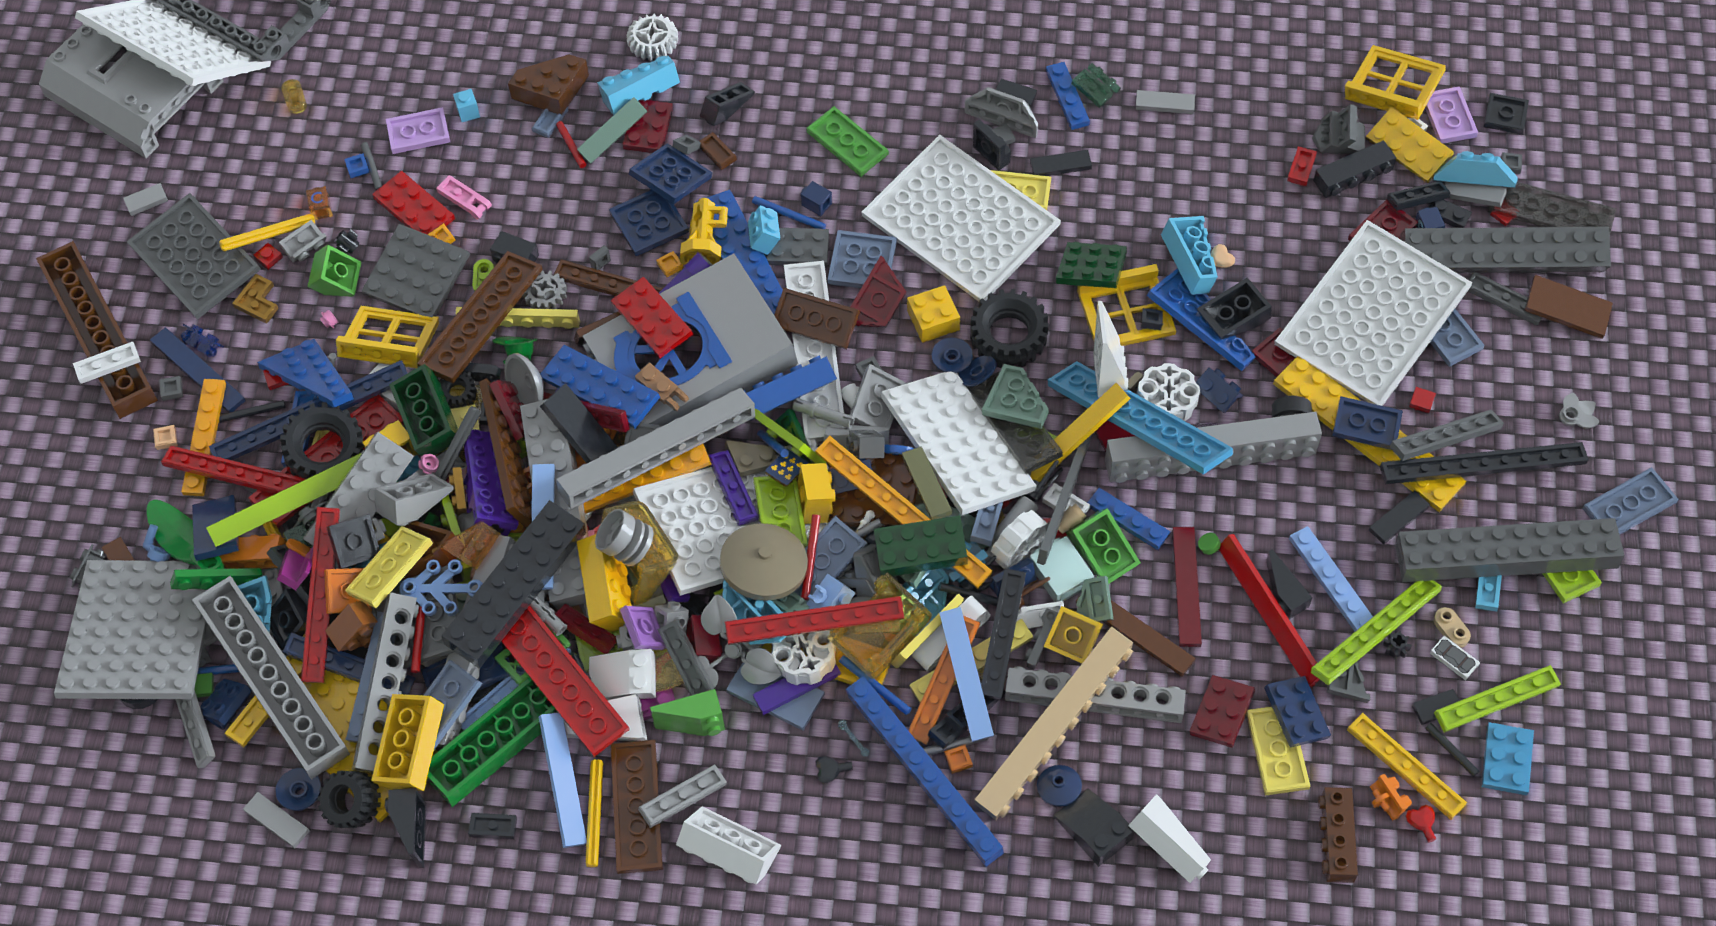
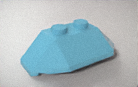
M1469 151L1455 155L1434 175V180L1514 188L1518 179L1500 157L1494 156L1491 153L1475 155Z
M942 568L926 571L916 589L905 582L898 589L896 596H891H901L904 619L883 622L891 633L916 637L945 608L947 593L939 591L938 586L940 582L948 584L949 576Z
M725 580L723 581L722 597L733 608L737 620L783 613L771 600L764 601L748 598L732 589ZM787 636L750 641L748 643L750 645L779 643Z

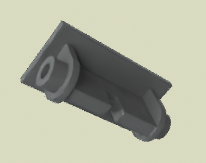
M91 544L89 550L84 549L79 559L82 561L80 567L74 568L70 579L73 580L72 588L75 583L79 584L78 588L81 587L87 560L105 559L104 551L99 549L97 551L93 550L94 544Z

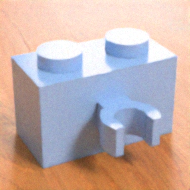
M827 573L820 585H815L817 589L814 594H809L807 605L810 609L849 604L855 592Z

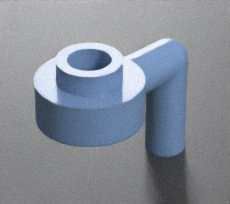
M150 524L143 548L148 551L147 556L150 558V561H168L170 555L161 547L152 544L158 527Z

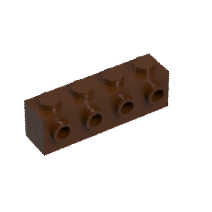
M1325 787L1322 795L1318 797V807L1322 809L1323 817H1320L1319 827L1320 830L1324 831V838H1321V852H1325V860L1322 861V873L1326 874V882L1354 883L1358 876L1352 788Z

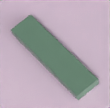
M633 97L587 139L577 151L591 165L647 113V110Z

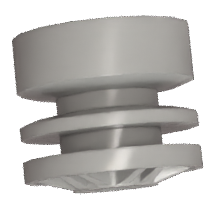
M615 509L604 518L599 526L595 545L598 550L609 556H614L616 560L625 565L634 566L648 552L653 540V528L641 520L635 519L622 509Z

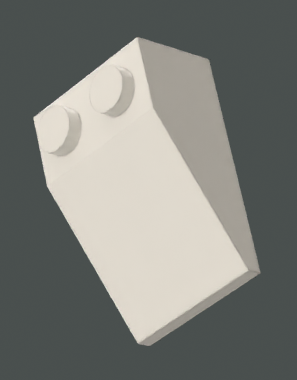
M652 649L626 650L589 657V676L591 681L607 700L634 694L640 699L656 698V662Z

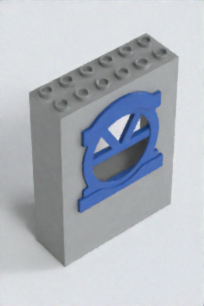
M735 254L724 258L660 293L662 298L684 322L698 330L702 337L703 347L699 359L687 371L674 350L667 353L657 362L655 367L661 372L667 362L671 361L678 376L669 379L686 393L689 400L684 402L674 395L672 399L680 407L677 411H674L667 404H663L658 400L641 422L664 426L674 419L690 413L694 409H699L711 401L727 395L731 391L742 388L747 393L753 389L752 386L762 381L765 383L771 377L783 373L798 364L792 342ZM622 315L583 335L586 342L583 344V347L588 357L637 381L635 375L641 371L635 362V354H655L648 345H637L641 337Z

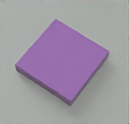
M624 606L620 609L635 649L663 650L666 648L657 630L660 628V625L652 607Z

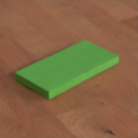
M835 106L806 128V132L860 177L889 154L887 148Z

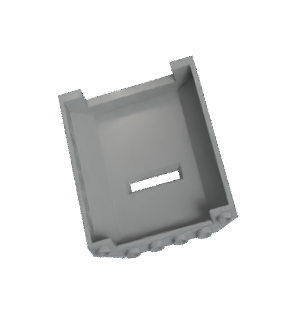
M82 25L46 59L39 86L45 97L144 158H147L159 146L154 134L202 86H204L205 91L212 94L224 82L223 79H217L209 83L190 86L182 79L170 75V72L156 67L154 63L142 59L140 55L131 51H127L103 74L99 70L124 46L113 42L105 35L97 33V30Z

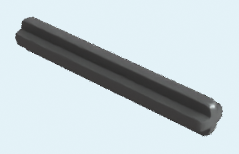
M469 407L434 474L446 481L481 414L478 408Z

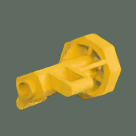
M701 198L698 202L694 203L693 214L690 220L689 238L681 243L680 263L687 264L698 252L712 265L720 261L721 246L713 238V227L725 228L727 226V207L715 206V203L707 198ZM714 214H719V220H714Z

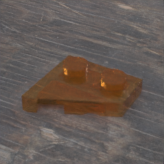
M480 521L444 542L440 547L472 569L477 570L500 533Z

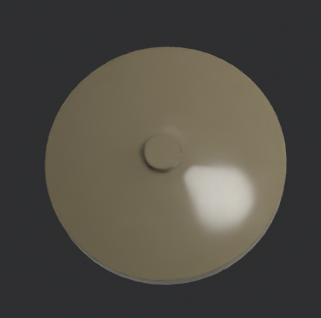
M751 524L736 530L726 539L720 554V570L728 585L739 594L755 600H776L793 593L802 584L808 565L807 553L801 541L788 530L772 524Z

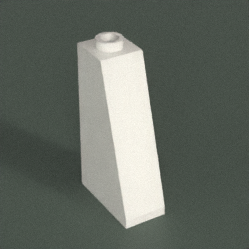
M634 694L608 700L630 728L629 731L616 741L634 742L647 740L640 698ZM564 721L567 738H578Z
M1156 794L1128 826L1189 883L1195 877L1200 880L1208 871L1206 866L1211 859Z

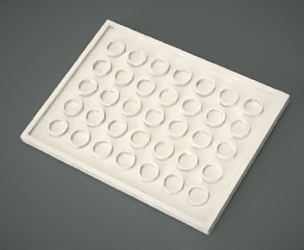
M130 0L76 11L75 18L83 22V25L97 30V33L109 37L113 42L123 45L128 51L137 53L142 59L149 60L156 67L170 72V75L182 79L190 86L209 83L213 80L236 76L254 70H261L262 68L270 67L271 61L257 59L155 0Z
M941 135L920 153L862 211V216L890 237H897L899 244L977 301H980L982 298L986 301L988 294L994 293L1061 223L1060 219Z
M1367 220L1275 340L1274 345L1295 358L1298 356L1306 360L1310 365L1334 379L1345 389L1366 402L1383 406L1470 289L1472 282Z
M789 445V446H785L784 448H787V449L790 450V449L792 448V446ZM711 467L640 486L633 490V494L647 524L653 528V538L680 595L723 583L725 579L720 570V554L724 542L736 530L747 525L760 524L758 518V521L740 526L737 525ZM765 471L741 477L757 514L758 508L753 478L768 476L765 474ZM828 523L819 524L818 534ZM805 524L807 541H809L811 524Z

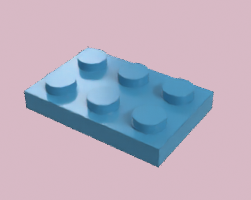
M1488 723L1481 787L1528 795L1534 730Z

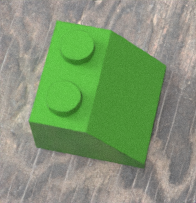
M326 245L314 254L307 287L323 295L353 297L356 291L361 261L330 245Z

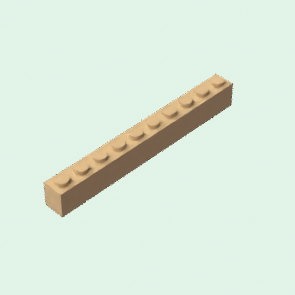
M1113 627L1108 630L975 798L976 806L994 820H997L999 816L1003 818L1011 808L1009 806L1010 802L1013 799H1019L1025 790L1022 787L1027 781L1031 783L1038 774L1036 769L1041 763L1045 765L1052 756L1050 751L1054 746L1058 748L1066 738L1064 736L1065 732L1068 729H1074L1079 722L1077 717L1082 711L1086 713L1093 704L1091 699L1095 694L1099 696L1107 686L1104 684L1109 677L1113 679L1120 670L1118 665L1121 661L1124 660L1126 662L1132 655L1133 642Z

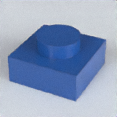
M363 153L344 159L350 178L370 173Z

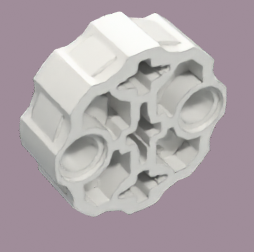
M1164 363L1162 366L1147 369L1144 372V377L1139 381L1137 395L1184 421L1192 416V411L1197 407L1200 388L1194 380V375L1189 370L1181 369L1175 364Z
M1033 510L1026 513L1023 512L1000 534V537L992 547L991 557L996 556L995 561L1004 569L1010 568L1027 557L1030 558L1031 553L1040 548L1049 524Z
M830 630L791 635L779 643H772L771 655L774 657L776 665L787 682L794 685L818 683L822 681V678L827 673L832 672L836 664V646Z

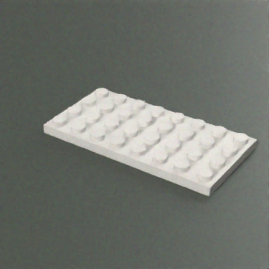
M943 372L882 391L881 398L915 448L922 446L938 482L961 516L1035 491L1036 484L990 419L982 415V408L968 388L962 384L963 381L957 373Z

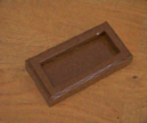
M713 132L699 140L701 142L700 149L720 170H723L737 160L736 155Z

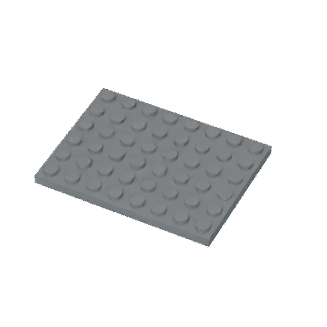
M87 560L54 691L55 698L192 699L207 628V622L192 599L206 590L171 589L170 581L174 570L198 568L193 564L182 561Z

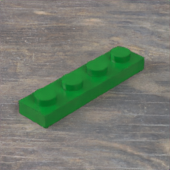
M261 568L174 570L170 585L171 589L208 590L231 576L238 586L262 577Z

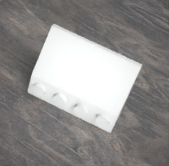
M1098 301L1093 351L1098 398L1115 383L1123 390H1128L1124 346H1120V338L1102 301Z

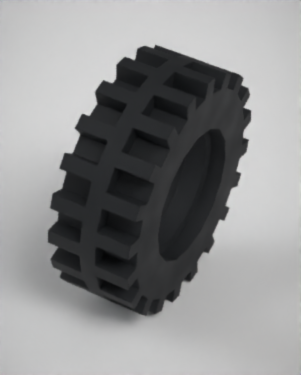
M1004 289L999 290V295L996 296L991 292L988 294L987 301L982 298L979 301V307H974L970 325L973 349H978L979 357L985 355L994 358L998 368H1002L1003 364L1014 366V364L1018 363L1021 367L1026 366V360L1029 359L1031 362H1034L1036 354L1041 355L1043 353V346L1047 344L1048 314L1044 313L1043 304L1037 305V298L1034 296L1031 299L1027 298V292L1022 291L1020 295L1015 294L1016 289H1011L1010 293H1004ZM1014 318L1027 326L1028 335L1019 343L1004 344L992 337L990 328L999 319Z
M322 402V407L315 408L314 403L309 404V410L304 411L301 407L298 409L299 414L296 417L293 415L289 417V424H284L283 435L280 436L286 467L290 468L293 476L298 475L301 478L308 479L363 452L364 445L361 427L358 426L357 419L350 416V411L347 409L341 411L339 406L330 408L327 406V402ZM320 430L335 432L343 442L341 453L335 459L328 462L310 460L303 451L304 441L310 434Z

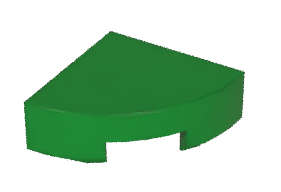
M428 512L424 524L440 528L441 522L439 517L433 512Z

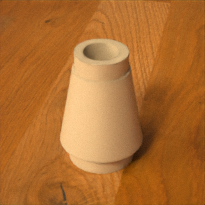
M1076 503L1072 507L1070 505L1063 515L1058 529L1062 534L1084 522L1083 519L1086 515Z

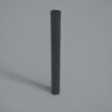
M281 400L220 414L219 423L286 408L285 401Z

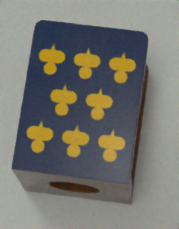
M787 449L789 451L787 457L784 458L779 455L765 470L766 475L785 487H788L795 478L798 481L801 464H809V462Z

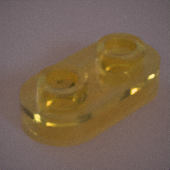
M295 79L285 81L282 84V92L288 110L294 114L303 112L307 107V103L300 82Z

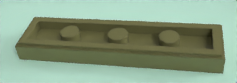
M922 446L902 452V458L931 520L952 515V509Z

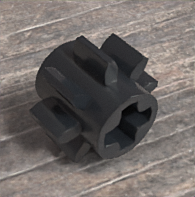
M351 229L349 232L342 230L334 240L337 243L336 249L344 253H353L359 245L357 241L358 235Z
M1401 631L1395 634L1390 633L1387 637L1388 639H1384L1383 646L1387 647L1385 654H1389L1394 660L1399 656L1405 658L1406 651H1410L1412 647L1411 644H1407L1409 636L1405 637V635L1401 634Z

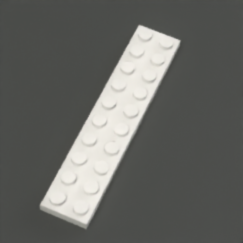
M824 261L784 265L787 289L829 301ZM792 333L794 350L798 361L797 365L801 364L804 367L810 364L809 360L820 355L821 358L827 356L837 377L834 382L803 395L800 399L811 403L817 402L820 406L844 413L835 346ZM802 413L806 439H815L816 442L824 441L826 427L846 428L819 418H810L809 415Z

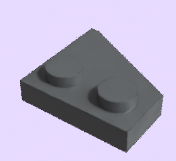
M1358 661L1327 685L1326 693L1368 703L1370 701V694H1367L1363 682L1365 680L1358 668Z

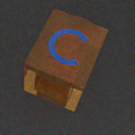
M326 186L306 190L309 210L314 219L332 217L331 202Z

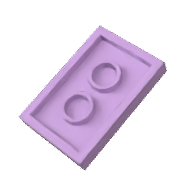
M1454 87L1434 91L1425 109L1437 140L1441 143L1476 138L1478 131L1461 88Z
M443 107L386 119L393 154L450 142Z

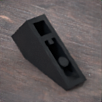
M739 82L708 95L704 99L700 117L710 125H718L731 117L754 95L755 91Z
M1273 549L1268 552L1266 563L1273 595L1290 620L1310 607L1312 596Z

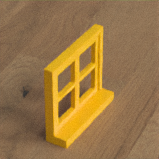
M1372 45L1354 79L1347 81L1345 85V99L1385 111L1393 107L1402 115L1419 120L1445 72L1446 65ZM1377 58L1400 64L1394 77L1371 71ZM1408 67L1431 73L1424 86L1401 80ZM1367 76L1390 82L1386 91L1363 85ZM1398 85L1421 91L1417 100L1393 94Z
M1157 264L1121 271L1117 288L1077 287V293L1093 341L1095 339L1097 314L1092 298L1117 294L1122 310L1108 313L1109 317L1114 318L1124 315L1129 329L1128 333L1118 335L1120 346L1176 335L1173 319L1168 312L1155 302L1130 308L1124 293L1125 291L1149 287L1151 290L1159 283ZM1143 308L1162 310L1163 323L1161 330H1137L1132 313L1142 312Z
M360 306L345 336H338L336 339L337 355L343 358L390 365L402 360L405 367L418 368L417 363L424 356L439 325V317H427L415 313ZM367 318L392 321L387 332L362 329ZM400 323L425 326L420 337L395 334ZM361 334L381 337L383 339L381 342L357 339V337ZM392 339L415 342L416 345L411 347L391 344L390 342Z

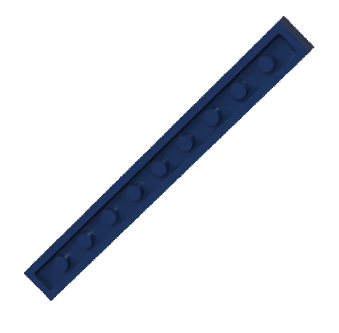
M398 361L347 384L354 399L339 405L340 410L343 411L390 390V383L408 374L403 361ZM318 397L209 446L212 456L234 460L277 441L283 435L284 424H289V417L291 415L296 417L299 414L298 409L301 407L304 411L309 410V404L314 403L315 408L322 407L323 401L319 400Z

